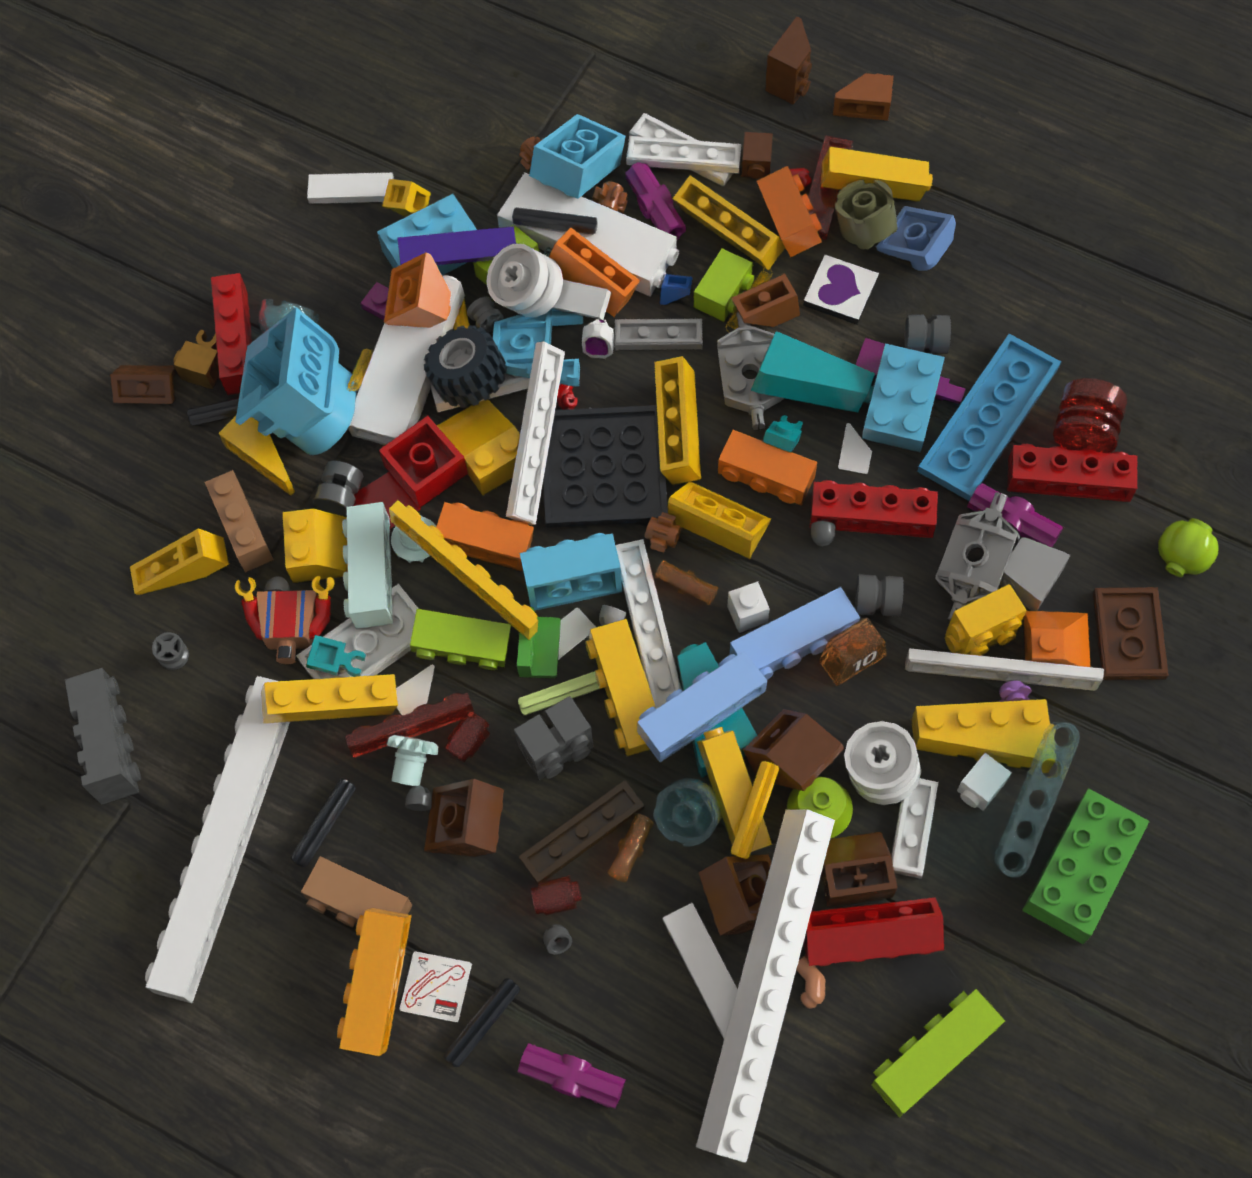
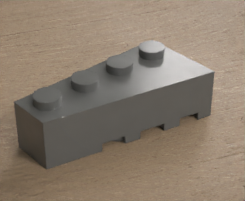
M99 668L65 679L70 713L74 720L79 722L74 724L73 732L80 748L83 749V751L77 752L78 762L80 766H83L86 774L81 776L82 786L101 804L139 793L137 781L141 780V775L136 762L131 761L130 752L134 751L130 735L124 732L123 723H126L127 719L122 705L117 704L115 695L120 694L115 677H110L103 668Z

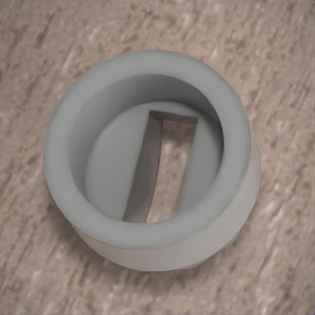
M602 605L599 615L600 624L603 626L624 620L626 612L608 605Z

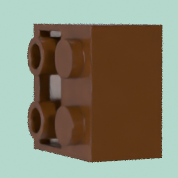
M783 709L743 751L755 775H757L760 763L767 761L779 767L774 784L805 791L824 769L832 764L844 747L842 743L806 713Z
M881 832L830 839L821 872L827 907L894 897L897 883L891 854Z

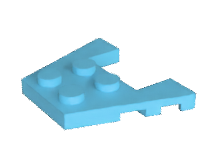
M550 309L539 317H525L520 314L494 322L493 340L505 359L506 374L530 378L536 343L544 341L551 345L552 326L583 324V316ZM565 359L563 361L560 384L574 387L579 386V359Z

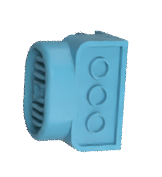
M297 307L247 346L235 422L241 425L250 417H253L259 422L258 431L264 436L274 433L279 438L286 437L305 453L318 455L336 444L348 429L355 412L356 391H349L348 383L352 373L338 363L339 347L334 338ZM352 381L350 384L352 388L354 385V381Z

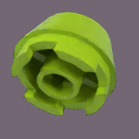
M818 776L805 791L798 789L791 791L787 802V810H810L835 820L830 837L833 838L841 834L849 825L853 814V805L849 793L840 783L831 778Z

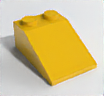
M488 399L486 401H479L478 405L469 406L437 425L464 456L468 475L482 495L513 478L520 433Z

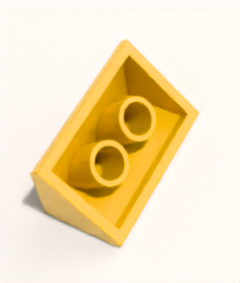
M691 481L671 495L668 500V514L676 516V525L682 526L748 559L751 558L771 521L770 518Z

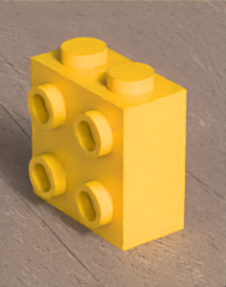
M1008 584L955 610L945 634L946 644L952 653L982 656L988 652V647L996 643L1005 645L1016 637V632L1022 625L1021 621L1027 610L1011 585Z

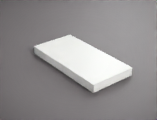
M399 584L392 588L393 624L356 629L351 618H349L323 636L346 643L344 651L346 653L358 650L366 654L365 661L356 659L351 662L354 668L361 669V676L377 675L411 651L410 642L418 607ZM312 645L296 655L313 679L353 677L343 668H339L337 676L306 668Z

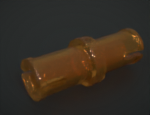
M666 560L661 562L655 574V578H659L678 588L679 593L683 595L688 593L706 602L708 605L712 604L719 587H715L695 577L694 572L690 570L686 572L668 563Z
M641 814L634 815L633 822L625 838H621L618 843L620 849L611 868L607 872L612 878L621 882H627L637 857H641L644 852L642 846L651 827L654 825L650 818Z

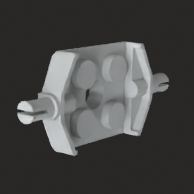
M737 312L739 327L717 340L724 402L729 407L748 412L752 417V428L758 430V421L759 428H765L764 410L779 403L784 398L751 391L755 378L747 379L742 374L746 370H754L758 373L774 333L753 327L750 323H744Z
M995 492L990 508L958 516L935 577L937 582L952 596L951 600L954 602L947 618L949 621H951L955 610L998 589L1015 541L1020 539L1018 532L1002 517L1001 512L1008 498L1003 493L1000 495L999 492ZM976 547L982 548L984 550L982 559L977 562L968 560L967 556L971 549Z

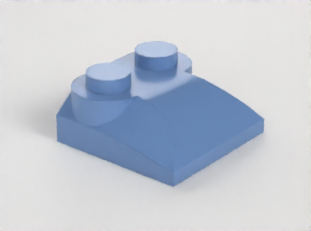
M904 206L897 216V231L880 241L876 246L877 251L908 260L916 270H929L939 262L954 239L956 226L954 215Z

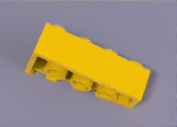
M1046 699L916 706L911 720L917 750L955 757L957 755L972 757L976 761L986 753L997 762L1005 763L1007 766L1033 768L1043 773H1049L1055 763Z

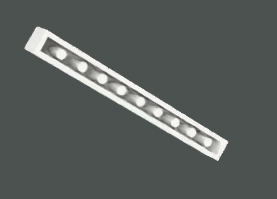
M257 676L254 686L250 685L245 698L247 705L244 714H240L235 724L236 736L233 744H229L225 751L224 762L226 764L222 774H218L213 787L215 794L211 805L208 804L204 810L202 817L204 825L201 834L197 835L192 843L191 853L193 856L189 867L186 866L182 871L180 877V885L182 887L178 898H174L171 902L168 913L170 917L168 926L159 935L157 941L158 954L155 962L150 963L146 971V988L155 994L193 1003L290 722L263 724L261 690L265 682L279 681Z
M785 810L696 1144L697 1148L745 1163L747 1162L835 821L810 810Z

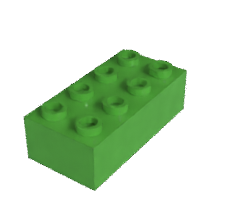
M1088 788L1080 799L1022 911L1084 944L1092 936L1149 821Z

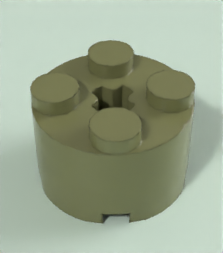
M864 180L852 182L841 189L837 195L838 200L835 203L841 235L845 240L856 244L860 249H869L875 243L886 239L897 231V216L892 190L886 183L880 180H873L874 183L866 184Z

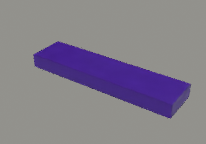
M514 226L397 238L400 265L425 252L431 254L436 265L493 260L503 248L516 244Z

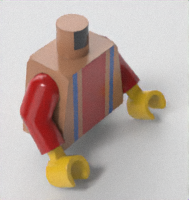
M319 575L312 581L313 590L257 592V597L252 594L256 588V582L253 578H248L251 586L249 591L243 590L240 586V580H237L235 590L244 597L241 602L246 622L255 637L264 641L268 649H277L276 661L278 663H295L296 649H306L312 645L315 635L320 636L330 622L331 597L328 595V591L332 590L335 584L332 577L327 578L326 589L320 586Z

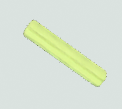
M595 671L520 697L518 704L521 713L529 715L554 706L569 696L574 699L599 690Z

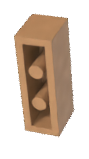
M232 470L206 481V487L244 571L247 572L274 560L234 471Z
M319 857L301 890L303 896L308 900L307 906L320 913H324L326 909L337 914L336 919L350 927H354L355 923L358 922L359 916L364 915L365 910L371 908L408 914L412 907L408 897L323 857Z

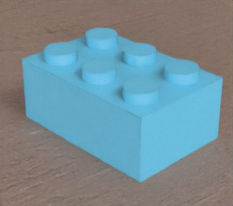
M577 114L534 146L529 176L539 180L544 185L552 186L564 192L567 196L579 199L620 165L626 136Z
M451 194L377 231L382 252L391 266L395 268L400 265L398 237L477 229L454 194ZM466 263L437 265L441 275H444Z
M885 344L862 439L921 452L945 357Z
M597 533L579 541L564 540L555 546L546 548L536 546L520 553L530 606L534 607L535 611L622 592L621 566L613 533L607 535Z

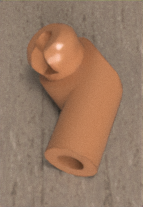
M804 956L798 961L796 971L806 981L805 992L800 996L801 1002L807 1008L812 1009L817 1004H821L825 999L826 980L815 965L809 966L807 957Z

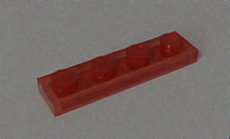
M825 135L808 196L813 206L809 214H816L822 226V229L817 232L822 239H827L835 211V203L838 200L837 195L840 192L839 189L821 187L822 161L829 147L851 150L853 141Z
M468 692L462 695L455 693L434 705H420L413 712L403 716L392 715L385 718L380 724L371 727H358L352 731V734L346 735L345 738L355 758L386 747L388 738L393 735L414 737L475 715Z

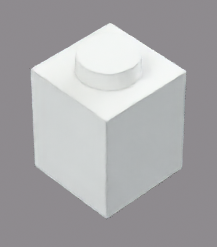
M758 582L728 592L727 607L739 633L768 623L770 608Z
M984 753L961 781L957 791L961 794L960 797L966 804L973 808L978 807L984 811L1005 785L1012 772Z

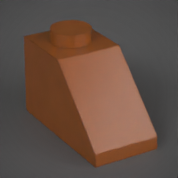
M865 73L835 93L833 116L888 120L893 76Z
M785 274L731 298L744 323L776 327L800 316L798 296Z

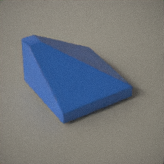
M666 274L661 286L660 304L666 305L689 295L693 277Z

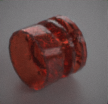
M1082 378L1066 384L1059 406L1060 412L1056 418V425L1053 431L1055 442L1066 450L1081 451L1083 449H1092L1101 453L1115 451L1121 432L1120 423L1124 418L1128 401L1126 394L1118 386L1099 379Z

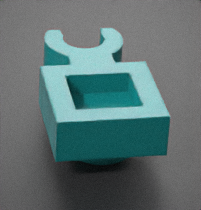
M784 415L781 417L780 422L773 421L765 432L763 442L792 452L799 442L803 422L790 423L787 421L788 416Z
M315 635L306 668L335 676L338 675L339 668H343L349 675L358 677L361 676V669L354 668L351 662L356 659L365 661L366 654L358 650L346 653L344 652L346 643Z

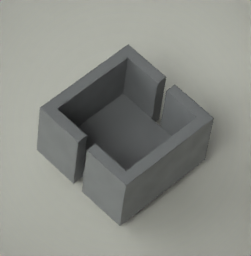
M571 696L545 710L554 727L549 729L539 714L514 729L519 750L538 780L544 777L549 779L556 776L563 770L565 762H571L572 760L578 762L587 757L591 752L590 749L594 748L591 726Z

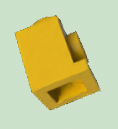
M389 179L382 207L407 217L428 206L431 192L412 181Z

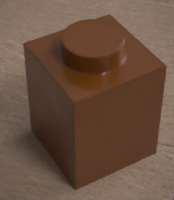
M744 132L741 177L759 179L770 175L773 133Z

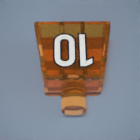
M863 618L832 637L828 641L819 662L836 686H839L886 657V643L870 620ZM837 657H839L840 663L836 661Z

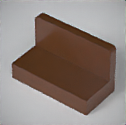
M158 365L119 366L110 374L113 403L172 404L175 401L173 377L177 374L175 367Z

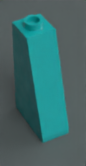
M776 331L751 391L858 413L863 402L869 404L874 390V386L871 384L875 373Z
M706 642L699 646L697 644L689 645L677 656V668L682 691L692 686L693 680L703 672L708 671L710 674L719 668ZM740 708L709 730L722 727L724 732L734 731L743 758L746 756L743 749L757 734L743 708ZM704 734L692 741L701 778L708 775L697 741L705 739Z

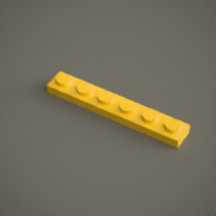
M397 500L389 508L390 520L395 526L523 636L530 640L538 631L536 613L525 604L521 606L513 599L512 592L502 584L499 586L490 579L489 573L481 565L477 564L474 566L467 560V555L459 546L455 544L451 546L447 543L441 531L434 525H426L421 520L420 514L412 506L408 505L405 507Z

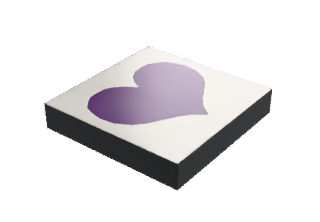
M824 255L806 294L803 306L858 325L876 285L879 273Z

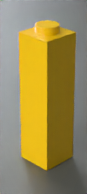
M829 147L822 161L821 187L841 190L848 184L858 180H864L865 184L874 183L873 180H880L891 188L893 198L920 202L925 192L931 189L933 177L932 174H929V162Z
M718 727L704 732L705 739L697 741L733 846L752 790V784L734 731L724 732L722 727ZM763 818L751 852L772 845Z

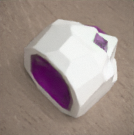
M597 319L584 326L582 334L583 353L591 358L602 359L612 355L614 332L608 326L607 321Z

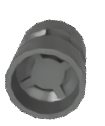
M907 314L904 335L905 348L920 352L929 349L931 353L948 354L951 339V319L949 315H932L930 319H926L923 314Z
M327 462L321 477L323 484H319L312 501L314 506L321 511L347 517V507L353 506L356 498L354 494L359 491L364 477L363 473L358 468L345 462Z
M858 574L855 594L856 612L860 615H873L875 611H880L882 616L900 617L903 604V577L884 576L879 581L876 575Z

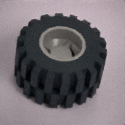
M469 325L467 328L464 326L457 327V330L454 331L451 329L446 332V335L439 336L436 339L437 342L431 344L428 348L430 353L424 357L426 362L423 365L424 371L441 399L445 403L448 402L451 406L456 407L459 404L463 408L469 404L473 406L478 405L479 401L483 399L486 401L490 398L489 395L491 393H496L499 390L498 385L503 384L505 380L504 374L507 373L505 359L491 335L486 333L485 329L481 327L477 329L476 326Z

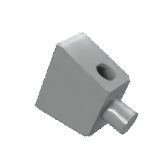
M1022 537L1011 552L999 585L1004 587L1010 584L1022 604L1031 611H1037L1064 570L1071 555Z

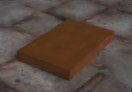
M1158 587L1095 588L1093 600L1100 666L1104 669L1103 680L1167 679L1169 673Z

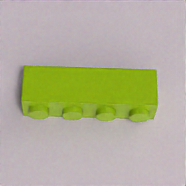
M977 989L969 996L963 991L949 1004L953 1010L943 1018L940 1014H937L924 1026L928 1033L919 1041L913 1036L899 1049L903 1055L898 1060L892 1063L887 1059L873 1072L877 1078L871 1086L899 1118L1005 1022Z

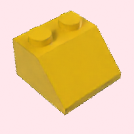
M317 509L283 512L285 565L293 583L313 581L319 575L320 580L327 579L328 577H343V573L348 572V564H345L343 558V546L347 545V538H345L342 528V520L347 519V517Z

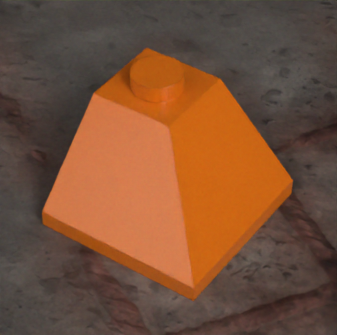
M425 252L392 269L384 317L385 324L430 328L447 320L451 309L449 305L451 292L431 254Z
M1026 611L1024 615L1026 661L1091 667L1088 613Z

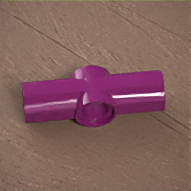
M638 162L631 165L630 169L625 172V179L637 196V202L643 216L646 219L650 218L657 229L674 235L679 239L686 232V225L674 208L673 199L668 188L664 184L660 186L647 163Z
M981 483L974 491L967 507L975 512L990 508L994 494L998 491ZM1014 496L1006 499L1001 512L1002 517L1021 537L1053 547L1063 527L1035 512L1033 505L1021 497Z
M529 1043L523 1052L518 1068V1073L552 1085L551 1088L560 1093L578 1099L583 1097L613 1109L617 1107L625 1084V1079L592 1067L591 1063L569 1054L561 1056Z

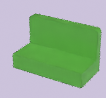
M537 617L538 631L530 640L519 632L517 658L519 677L556 678L561 620L555 617Z

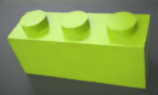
M417 609L410 649L411 652H416V657L434 660L435 656L447 657V662L466 665V661L479 663L478 667L497 670L498 666L505 667L511 624Z

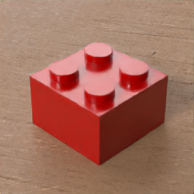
M426 416L379 449L384 467L419 508L468 474L464 456L429 416Z

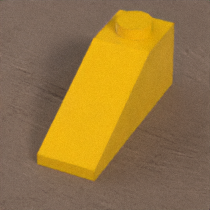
M235 416L219 432L225 447L292 496L295 490L270 434L268 436L261 434L258 431L259 422L253 417L239 425L235 422Z
M198 528L130 566L134 594L141 595L201 579L229 565L224 538Z

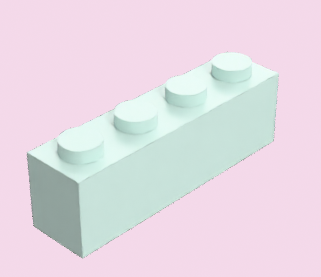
M383 502L347 507V519L342 520L343 533L345 538H347V545L343 546V558L345 564H348V572L343 573L344 587L348 591V599H344L345 615L347 618H351L356 629L393 624L389 515Z

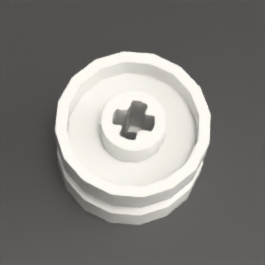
M511 244L503 248L494 257L488 269L486 282L488 293L494 302L525 317H539L547 313L556 304L562 292L563 276L561 268L555 260L525 244Z
M879 721L868 723L859 728L848 740L844 753L846 769L852 785L860 796L869 802L887 805L898 803L911 795L919 783L921 768L915 742L908 731L895 723Z

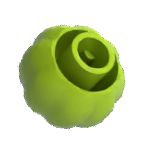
M1193 518L1189 519L1188 522L1180 520L1169 525L1164 530L1158 543L1159 554L1167 564L1166 570L1177 577H1183L1184 574L1197 575L1208 570L1218 556V542L1216 537L1211 534L1212 528L1203 521Z

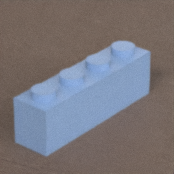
M839 587L730 642L729 654L737 656L745 651L766 680L773 676L774 671L782 667L785 669L792 668L801 661L802 657L810 653L817 655L826 650L829 642L846 633H841L842 631L854 624H859L860 617L843 589ZM856 630L840 639V641H843L849 636L856 633Z
M745 651L737 656L734 654L727 656L719 663V668L710 674L708 671L703 672L693 680L692 686L684 691L682 689L674 691L667 697L665 704L657 709L651 707L640 715V720L637 722V732L659 762H662L766 691V678Z

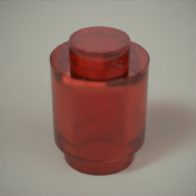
M475 713L472 717L465 714L446 738L448 742L444 748L464 763L468 757L472 758L489 737L490 732L487 730L489 724Z
M570 876L540 882L538 887L531 888L536 914L545 913L547 916L577 909V901L582 900L578 881L572 882Z

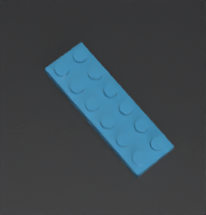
M1008 334L918 466L917 472L970 501L978 485L983 483L1058 370L1061 361Z

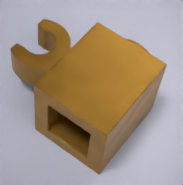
M200 330L196 336L198 344L185 341L182 349L177 351L174 357V367L181 380L213 389L219 378L216 334L210 342H205L207 335L204 330Z

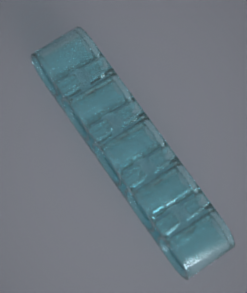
M1054 722L1046 728L995 853V865L1009 877H1020L1028 870L1080 740L1079 731L1070 723ZM1064 727L1069 732V741L1064 746H1059L1054 741V733L1059 728ZM1052 758L1057 764V771L1051 777H1046L1042 773L1041 767L1045 760ZM1039 789L1044 793V803L1040 807L1033 808L1029 804V795L1034 790ZM1022 821H1029L1032 825V833L1027 838H1019L1016 833L1018 824ZM1010 852H1017L1020 857V862L1014 869H1006L1003 862L1005 856Z

